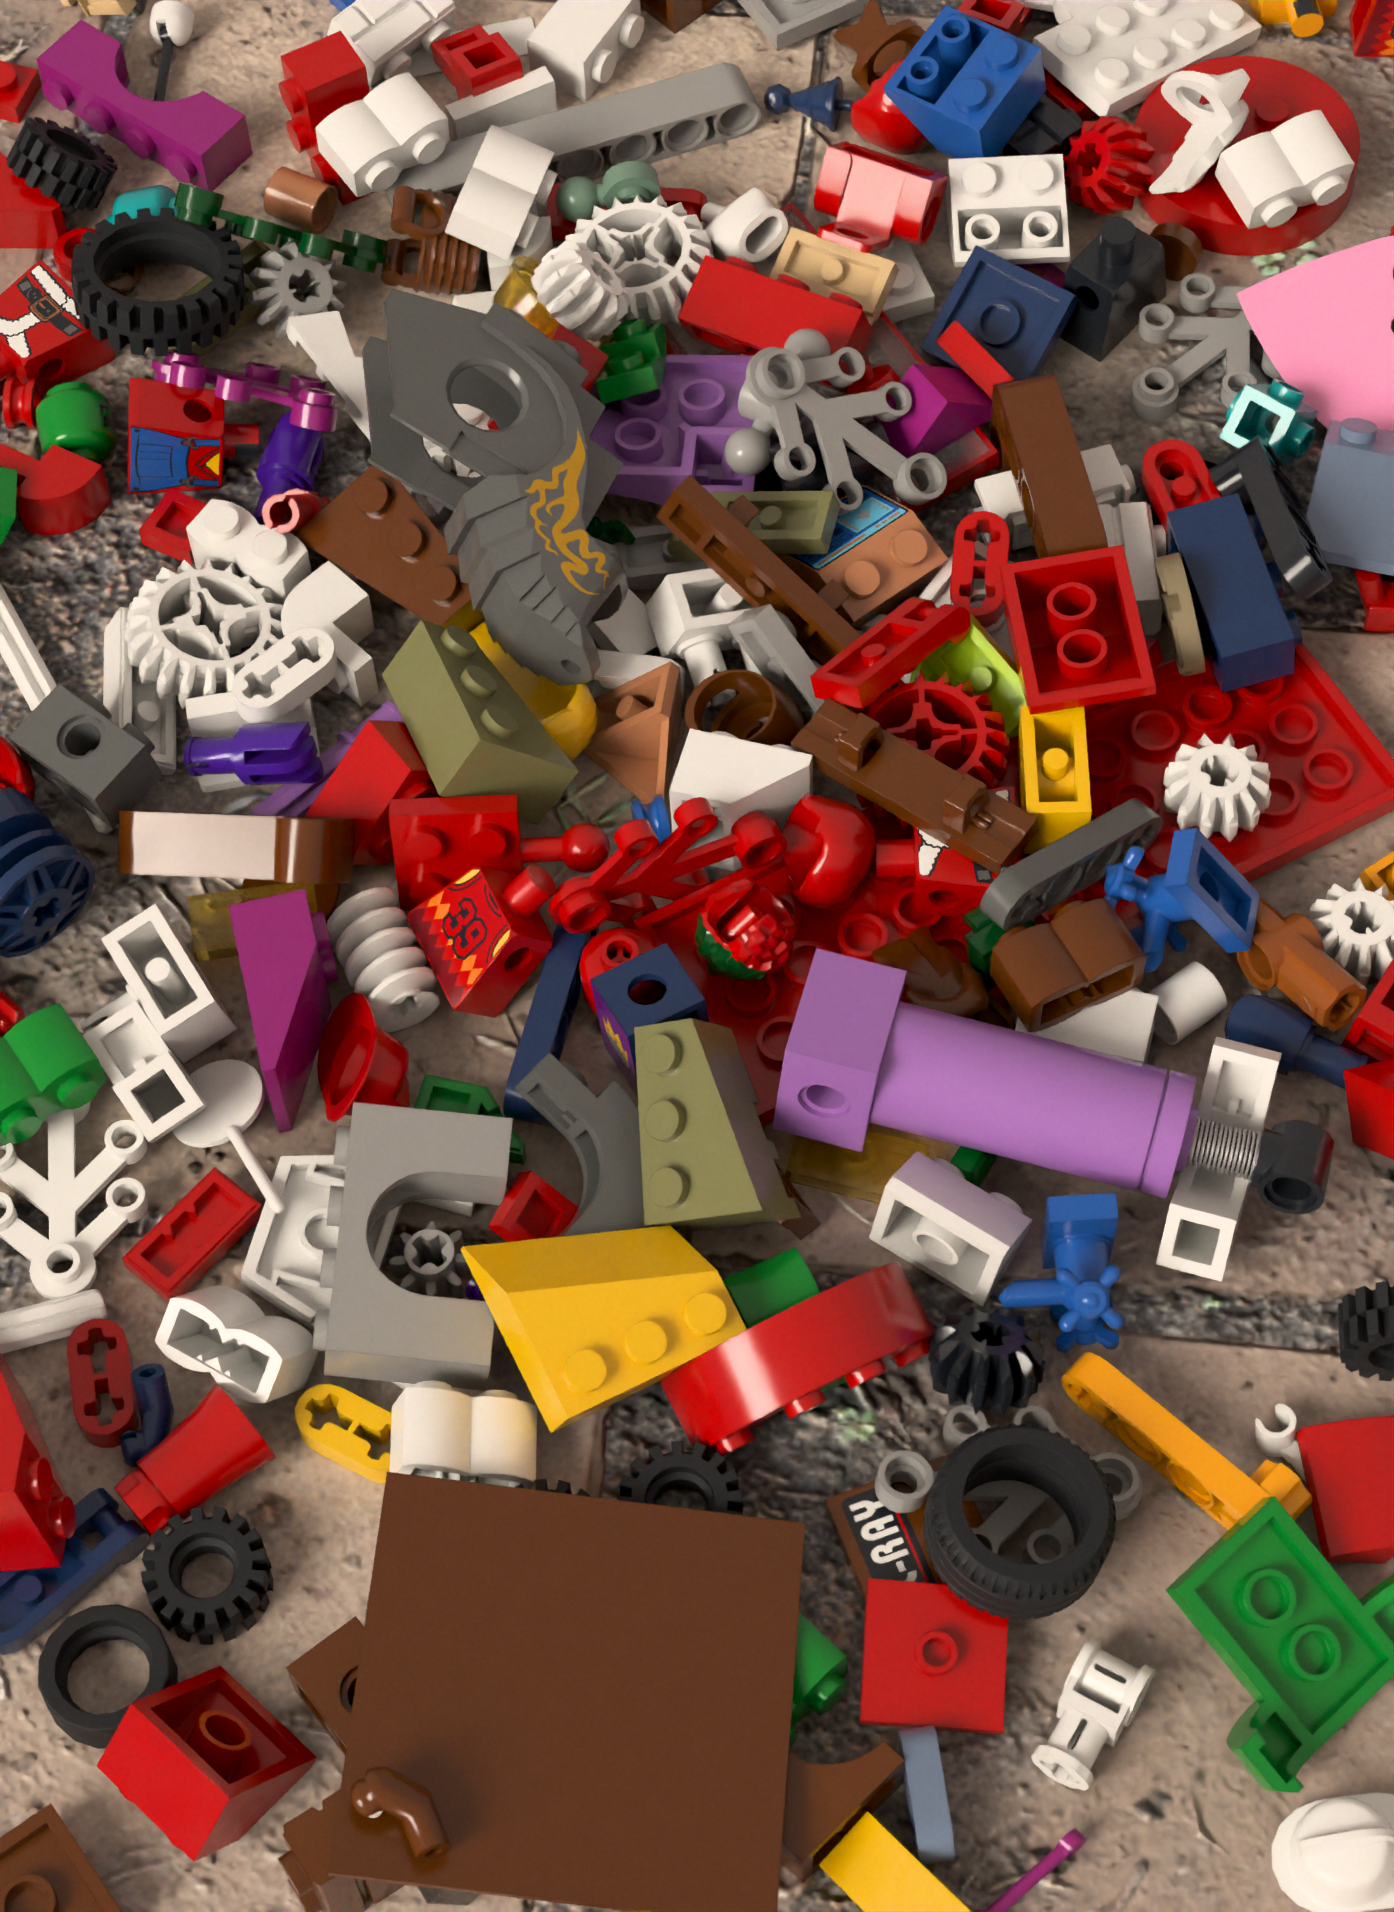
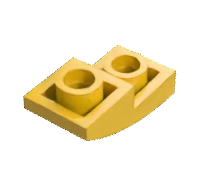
M868 1811L819 1864L820 1868L864 1912H972L933 1872L925 1867Z

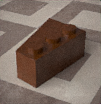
M373 465L294 534L309 548L425 621L445 628L449 625H454L468 633L485 621L483 612L473 611L469 585L461 582L458 555H448L444 535L446 523L424 496Z

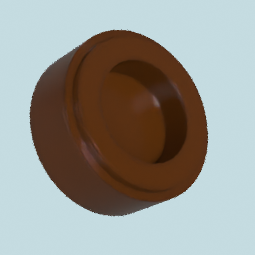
M1171 222L1157 225L1151 231L1150 236L1159 240L1164 246L1166 279L1181 281L1187 275L1193 274L1203 256L1202 244L1199 238L1183 225Z

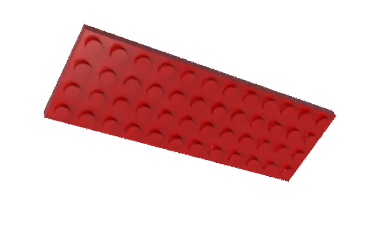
M1304 643L1302 646L1295 648L1294 674L1222 693L1205 656L1206 672L1186 677L1179 674L1176 662L1173 660L1153 670L1157 694L1118 700L1117 704L1112 708L1098 705L1084 706L1092 810L1091 821L1133 798L1141 800L1163 819L1159 834L1144 852L1140 863L1135 869V874L1147 879L1153 875L1166 873L1174 831L1180 830L1177 823L1178 814L1166 812L1164 804L1166 786L1163 784L1165 769L1169 767V762H1175L1176 752L1182 744L1197 748L1198 740L1201 739L1204 733L1214 744H1222V741L1231 733L1236 749L1254 744L1255 752L1257 753L1256 761L1268 763L1270 771V803L1265 812L1260 813L1258 824L1254 827L1253 831L1238 828L1237 835L1234 836L1231 842L1220 831H1212V835L1208 838L1249 883L1394 811V759ZM1018 736L1009 739L1010 754L1007 755L1008 772L1004 781L998 782V788L1014 786L1015 804L1021 808ZM874 806L862 810L873 827L875 839L912 838V825L910 824L903 831L900 825H898L897 816L893 815L880 823L878 817L875 816ZM1023 850L1019 855V861L1032 854H1024ZM875 853L867 874L858 887L844 901L828 908H813L797 900L792 886L787 882L786 874L788 867L781 855L767 866L758 869H747L744 867L634 920V929L649 936L657 947L664 943L668 944L705 998L709 1022L732 1029L759 1102L754 1107L761 1126L772 1122L774 1119L785 1048L816 948L876 963L872 959L873 950L898 939H907L914 929L920 926H928L933 940L939 946L948 947L960 963L967 962L969 964L968 943L965 940V934L973 929L961 917L927 914L918 911L915 908L914 877L876 878ZM747 877H751L757 885L764 884L774 894L772 898L779 897L797 924V931L792 941L794 949L790 953L788 961L781 967V970L767 974L761 980L755 979L753 981L742 978L733 980L729 977L709 973L706 958L699 954L694 937L698 914L705 907L709 895L726 886L731 881L739 882ZM1106 877L1033 919L1035 925L1050 923L1053 921L1055 914L1071 902L1077 900L1088 902L1104 898L1106 895L1104 890ZM1125 899L1118 901L1114 910L1129 931L1143 924V916L1134 901L1129 902ZM998 985L989 990L1002 1006L1009 1003ZM903 991L901 1001L907 1003L906 993ZM974 1014L966 1015L965 1018L974 1020Z

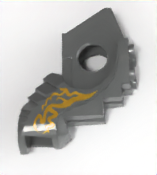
M393 289L384 302L387 340L371 336L362 349L371 442V455L367 462L425 497L427 495L453 511L444 528L448 555H458L461 582L469 585L473 611L483 612L493 643L497 641L505 654L508 653L522 668L525 666L538 677L543 675L557 685H576L592 681L600 668L601 662L596 645L588 629L593 622L609 619L619 610L626 598L629 585L619 548L591 537L586 531L624 463L589 438L606 406L581 387L589 372L580 365L581 356L579 352L566 342L550 340L545 334L528 323L520 313L505 308L496 302L493 303L488 313L485 314ZM453 404H467L482 410L495 421L499 430H483L469 424L457 413ZM423 437L443 449L442 452L481 476L459 477L444 471L431 459L424 446Z

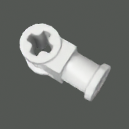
M1092 1636L1089 1637L1071 1668L1062 1691L1063 1693L1058 1701L1056 1717L1060 1718L1047 1744L1038 1745L1031 1756L1033 1763L1044 1774L1058 1783L1072 1789L1086 1791L1094 1779L1090 1769L1104 1743L1114 1747L1124 1727L1130 1725L1147 1694L1155 1674V1669L1146 1664L1138 1669L1101 1649V1641ZM1081 1734L1076 1746L1072 1749L1076 1739Z

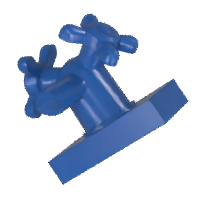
M1198 828L1174 831L1166 873L1153 875L1147 879L1136 875L1135 869L1144 855V849L1139 846H1132L1128 849L1123 863H1111L1106 866L1105 874L1107 876L1104 882L1106 895L1104 898H1107L1113 909H1115L1119 900L1134 901L1143 916V924L1131 929L1129 932L1146 955L1144 972H1152L1161 964L1166 940H1168L1174 951L1180 953L1185 951L1187 940L1178 931V921L1194 919L1227 953L1251 949L1260 894Z
M1116 1192L1047 1197L1040 1250L1042 1268H1056V1278L1015 1280L1003 1290L998 1298L1003 1304L1002 1309L1052 1305L1050 1307L1051 1318L1059 1323L1060 1329L1064 1332L1056 1338V1348L1059 1352H1068L1075 1344L1091 1345L1098 1342L1110 1350L1116 1349L1119 1345V1335L1116 1332L1103 1328V1321L1112 1329H1120L1124 1324L1123 1317L1113 1309V1304L1110 1302L1111 1286L1121 1276V1270L1117 1265H1109L1119 1219Z

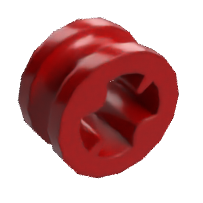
M8 377L6 379L2 401L4 422L8 429H17L20 423H25L29 430H37L35 419L36 407L44 399L43 387L39 378L31 377L25 384L20 383L18 377Z

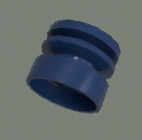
M11 787L0 789V956L10 958L26 955L44 946L64 931L84 908L92 892L95 875L89 859L79 849L73 847L70 839L65 834L54 830L49 818L25 793Z

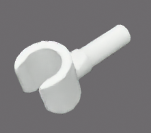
M1276 1404L1275 1418L1284 1431L1271 1432L1256 1418V1444L1259 1450L1266 1456L1273 1458L1283 1457L1288 1464L1293 1466L1306 1483L1296 1437V1415L1288 1406Z

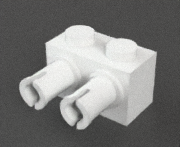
M711 568L668 574L645 605L661 657L685 659L694 688L713 674L727 670L721 652L724 650H740L746 669L762 675L727 627L744 611L754 608ZM726 689L712 698L713 705L717 706L734 698L736 695L735 689Z

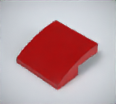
M1394 1416L1350 1419L1301 1428L1296 1433L1308 1492L1312 1495L1311 1506L1323 1557L1327 1562L1385 1564L1394 1557Z

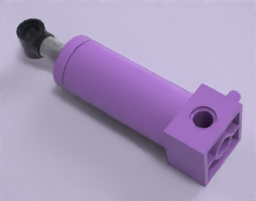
M816 948L785 1048L772 1129L862 1152L869 1125L873 1123L1136 1191L1138 1188L1140 1193L1164 1199L1167 1197L1174 1171L1183 1172L1185 1164L1191 1165L1193 1161V1167L1197 1162L1198 1168L1201 1166L1204 1169L1207 1164L1206 1169L1209 1170L1211 1165V1171L1215 1169L1216 1173L1220 1169L1222 1174L1225 1169V1175L1229 1172V1175L1232 1176L1234 1172V1177H1236L1239 1172V1178L1243 1175V1179L1247 1178L1250 1187L1257 1188V1193L1264 1203L1283 1213L1307 1214L1319 1209L1324 1203L1334 1151V1140L1322 1127L1308 1121L1289 1120L1282 1121L1271 1129L1263 1128L1261 1133H1256L1246 1129L1242 1130L1241 1127L1237 1129L1236 1126L1232 1127V1125L1228 1126L1225 1124L1223 1126V1123L1219 1124L1218 1121L1214 1123L1212 1120L1209 1123V1119L1205 1120L1202 1118L1200 1120V1117H1198L1199 1108L1191 1106L1197 1076L1173 1070L1167 1073L1165 1068L902 1002L901 998L907 971Z

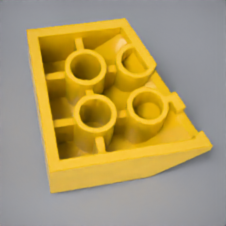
M671 1225L463 1246L460 1249L550 1433L663 1380L669 1374L698 1356L747 1330L718 1271Z

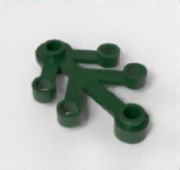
M183 183L178 185L174 206L179 207L177 219L210 228L213 217L225 220L224 228L232 235L276 245L279 235L278 248H281L288 242H295L298 247L297 252L330 261L334 251L344 253L342 265L370 273H375L377 263L389 265L390 257L385 255L388 241L344 229L342 241L338 242L261 219L221 210L224 195Z

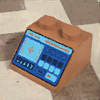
M864 484L861 486L863 490L861 505L854 511L837 517L828 554H775L816 593L831 579L835 580L850 595L840 606L837 613L855 630H859V627L877 615L886 614L928 586L948 561L947 556L912 510ZM847 495L840 499L846 505L848 504Z

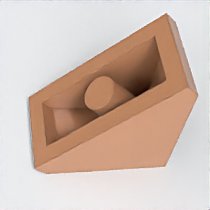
M671 661L594 698L598 717L595 733L588 746L581 751V753L588 756L646 805L650 804L653 801V796L662 795L664 803H666L683 719L680 667Z

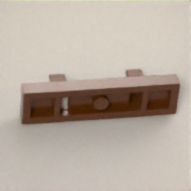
M691 475L686 477L674 489L656 517L753 608L771 604L774 610L784 614L795 627L797 632L796 640L811 660L818 662L821 666L825 665L861 636L837 613L840 606L850 595L835 580L831 579L816 593L747 529L751 520L754 519L760 510L744 495H741L726 509Z
M830 698L824 701L812 719L791 741V748L795 751L813 755V768L998 876L1013 864L1038 832L1037 817L988 790L985 783L967 773L964 775L960 774L882 729L877 721L861 712L856 714ZM872 748L877 751L868 763L862 767L863 757L869 749Z

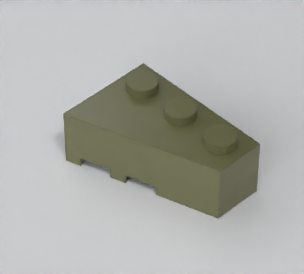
M421 619L382 673L386 685L440 796L460 797L517 794L519 819L538 825L579 772L480 649L476 640L462 628L454 625H449L445 628Z
M694 1018L634 1027L645 1226L671 1225L676 1231L686 1233L801 1218L795 1199L787 1196L775 1164L780 1158L774 1142L766 1139L754 1106L759 1104L732 1029Z

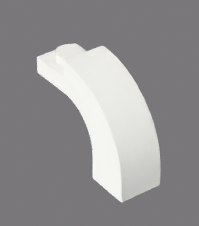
M1216 1037L1198 1107V1117H1200V1120L1202 1118L1205 1120L1209 1119V1123L1213 1120L1214 1123L1217 1121L1219 1124L1223 1123V1126L1227 1124L1228 1126L1232 1125V1127L1236 1126L1237 1129L1241 1127L1242 1130L1246 1129L1247 1131L1261 1133L1265 1126L1282 1053ZM1192 1161L1191 1165L1185 1164L1184 1170L1180 1174L1169 1206L1156 1264L1222 1282L1248 1192L1249 1181L1247 1178L1244 1180L1243 1175L1239 1178V1172L1234 1177V1172L1232 1176L1229 1175V1172L1225 1175V1169L1222 1174L1220 1169L1217 1173L1215 1169L1211 1171V1165L1210 1169L1207 1170V1164L1204 1169L1201 1166L1198 1168L1197 1162L1193 1167Z

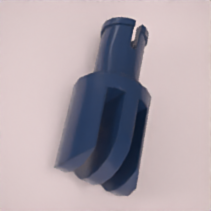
M1248 994L1239 999L1230 1010L1224 1028L1226 1039L1282 1053L1278 1073L1287 1076L1289 1071L1296 1073L1297 1069L1300 1068L1345 1089V1091L1343 1070L1366 1065L1369 1058L1365 1054L1361 1055L1315 1033L1317 1026L1312 1024L1314 1020L1312 1017L1264 995Z

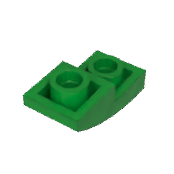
M638 317L621 322L612 331V335L607 336L598 347L599 350L609 356L604 365L605 370L595 381L602 404L656 390L660 387L664 376L666 331L663 321L646 325L644 317Z

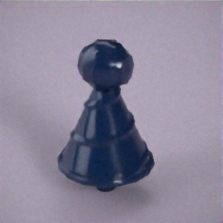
M839 76L831 81L827 80L825 83L807 87L792 94L789 88L779 83L768 87L764 95V104L770 112L778 115L787 112L789 107H792L796 112L810 117L814 122H819L832 132L837 130L841 111H851L853 100L843 99V82Z

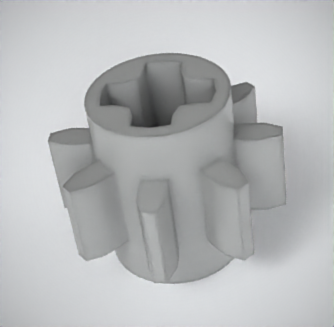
M428 1222L426 1229L418 1231L412 1236L403 1232L400 1237L404 1256H395L389 1259L392 1276L403 1279L400 1287L421 1295L446 1298L454 1296L455 1298L463 1299L465 1295L460 1276L472 1275V1272L460 1250L464 1246L462 1232L457 1230L448 1236L446 1233L437 1230L434 1222Z

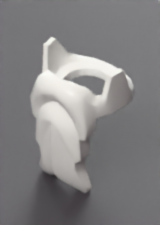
M1244 69L1234 70L1221 75L1196 71H1178L1172 73L1161 86V94L1192 126L1184 137V143L1174 154L1172 163L1149 187V191L1152 194L1179 193L1191 190L1203 179L1207 170L1219 159L1220 153L1227 149L1231 141L1240 132L1249 114L1247 103L1243 99L1239 100L1251 79ZM1203 95L1210 103L1204 105L1199 103L1201 96Z

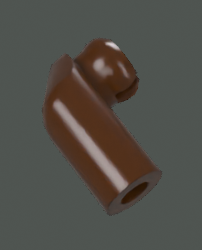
M389 1767L368 1769L365 1773V1778L357 1780L352 1785L350 1791L351 1802L361 1816L377 1818L385 1810L401 1820L418 1862L438 1858L451 1848V1843L433 1798L424 1786Z

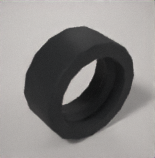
M119 1604L91 1606L68 1617L48 1637L38 1660V1687L56 1725L74 1741L97 1749L107 1748L130 1705L114 1713L92 1714L83 1711L73 1702L67 1689L68 1673L73 1662L86 1649L103 1641L124 1639L133 1642L145 1653L149 1662V1681L145 1690L136 1700L178 1683V1667L160 1627L143 1612Z

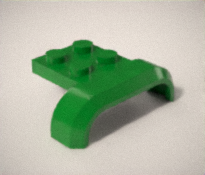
M1275 1496L1262 1498L1166 1589V1592L1255 1700L1233 1725L1227 1737V1745L1264 1790L1299 1793L1304 1785L1296 1776L1305 1762L1394 1675V1574L1358 1600Z

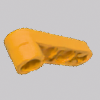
M1085 1352L1061 1377L1064 1390L1079 1408L1227 1530L1236 1524L1264 1497L1275 1496L1294 1521L1312 1502V1495L1303 1486L1301 1478L1281 1462L1274 1463L1266 1459L1248 1477L1099 1355Z

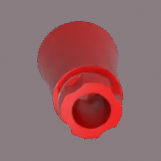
M215 1384L196 1408L168 1436L136 1462L140 1469H135L121 1479L114 1487V1490L147 1531L153 1535L158 1528L165 1532L170 1527L168 1519L179 1514L182 1521L186 1520L191 1516L190 1509L203 1506L242 1477L276 1459V1456L243 1412Z

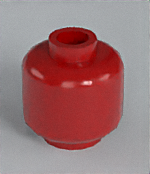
M624 927L607 929L592 937L582 950L579 962L581 988L585 1002L595 1014H597L590 979L656 948V944L646 934L636 929ZM656 980L641 981L633 986L629 997L633 1002L641 1005L656 1003L661 1000L664 984Z

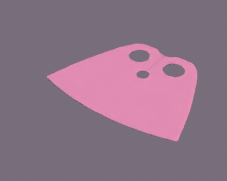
M1394 235L1375 239L1303 263L1236 293L1245 316L1269 359L1286 383L1295 386L1306 394L1302 402L1318 411L1315 418L1327 430L1331 420L1342 422L1347 418H1360L1374 423L1378 429L1394 432V332L1391 329V321L1394 319Z

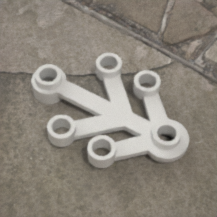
M91 1101L77 1109H65L50 1114L45 1120L48 1123V1181L17 1157L13 1144L9 1143L0 1146V1150L6 1151L4 1157L0 1159V1179L49 1217V1240L18 1218L11 1198L3 1192H0V1208H5L6 1212L0 1218V1237L31 1261L29 1271L32 1283L42 1296L50 1300L89 1290L97 1275L95 1257L128 1223L140 1220L146 1214L149 1206L145 1189L138 1180L133 1178L118 1179L106 1191L108 1207L77 1235V1215L126 1165L138 1162L147 1151L146 1138L137 1124L132 1120L117 1121L105 1133L106 1147L76 1177L75 1124L86 1117ZM133 1136L137 1138L135 1143L128 1148L121 1149L115 1147L118 1140L123 1137ZM134 1194L138 1196L136 1202L131 1206L120 1207L116 1205L119 1198L123 1195ZM73 1261L71 1268L64 1273H54L51 1271L60 1262Z

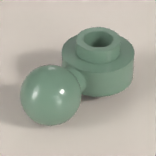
M625 161L611 167L603 176L602 183L595 184L590 179L581 176L571 177L565 180L558 188L556 205L564 218L577 222V219L590 220L594 206L599 208L606 206L608 209H611L615 197L622 204L633 203L638 194L645 203H651L661 195L658 174L651 165L645 162Z

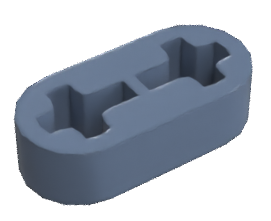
M935 1726L898 1730L899 1753L905 1760L904 1787L916 1858L923 1865L954 1861L953 1830Z

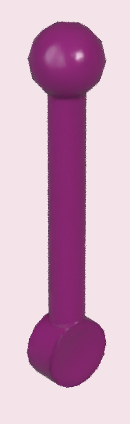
M1074 1828L1059 1841L1047 1856L987 1909H977L973 1912H1006L1064 1859L1073 1856L1084 1845L1086 1838Z

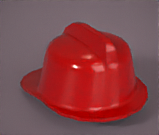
M352 993L339 1003L324 1029L319 1046L317 1060L318 1080L326 1105L327 1120L336 1122L344 1115L352 1116L353 1102L407 1108L410 1106L409 1083L406 1077L409 1067L408 1049L403 1043L377 1025L372 1006L363 994Z

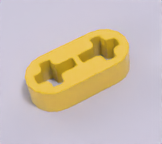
M330 1383L318 1384L307 1389L299 1397L294 1408L295 1422L303 1443L313 1451L368 1480L385 1483L387 1472H390V1453L385 1452L379 1460H375L371 1445L362 1438L364 1436L378 1444L386 1443L391 1437L392 1413L340 1386ZM332 1407H335L341 1424L347 1427L348 1430L329 1422L318 1430L313 1414L318 1412L326 1415Z

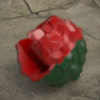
M747 877L739 882L731 881L726 886L714 891L709 895L705 907L698 914L696 934L694 935L697 942L696 948L699 954L706 958L708 971L712 975L729 977L733 980L741 978L751 981L755 979L761 980L767 974L781 970V967L788 961L790 953L794 949L792 941L797 931L795 919L785 908V904L779 897L772 898L774 895L772 891L764 884L757 885L751 877Z

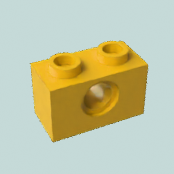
M1021 706L1018 735L1021 809L1038 818V832L1024 848V854H1033L1091 821L1092 810L1084 706L1030 715L1028 707Z

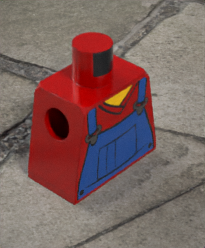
M129 378L127 494L166 493L169 488L178 492L214 490L222 486L223 458L258 460L259 424L224 423L225 399L214 396L215 390L193 389L168 382Z

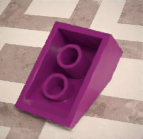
M305 889L229 905L261 1069L279 1133L292 1131L332 1009L327 983L339 981L324 912H310Z

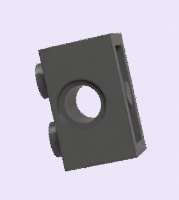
M58 684L9 735V739L20 755L31 766L32 770L114 829L119 824V810H132L163 776L150 754L155 749V746L134 725L127 723L123 728H120L110 720L112 718L111 713L91 694L84 692L79 698L61 684ZM96 748V749H95L93 752H91L90 754L85 755L88 751H90V750Z

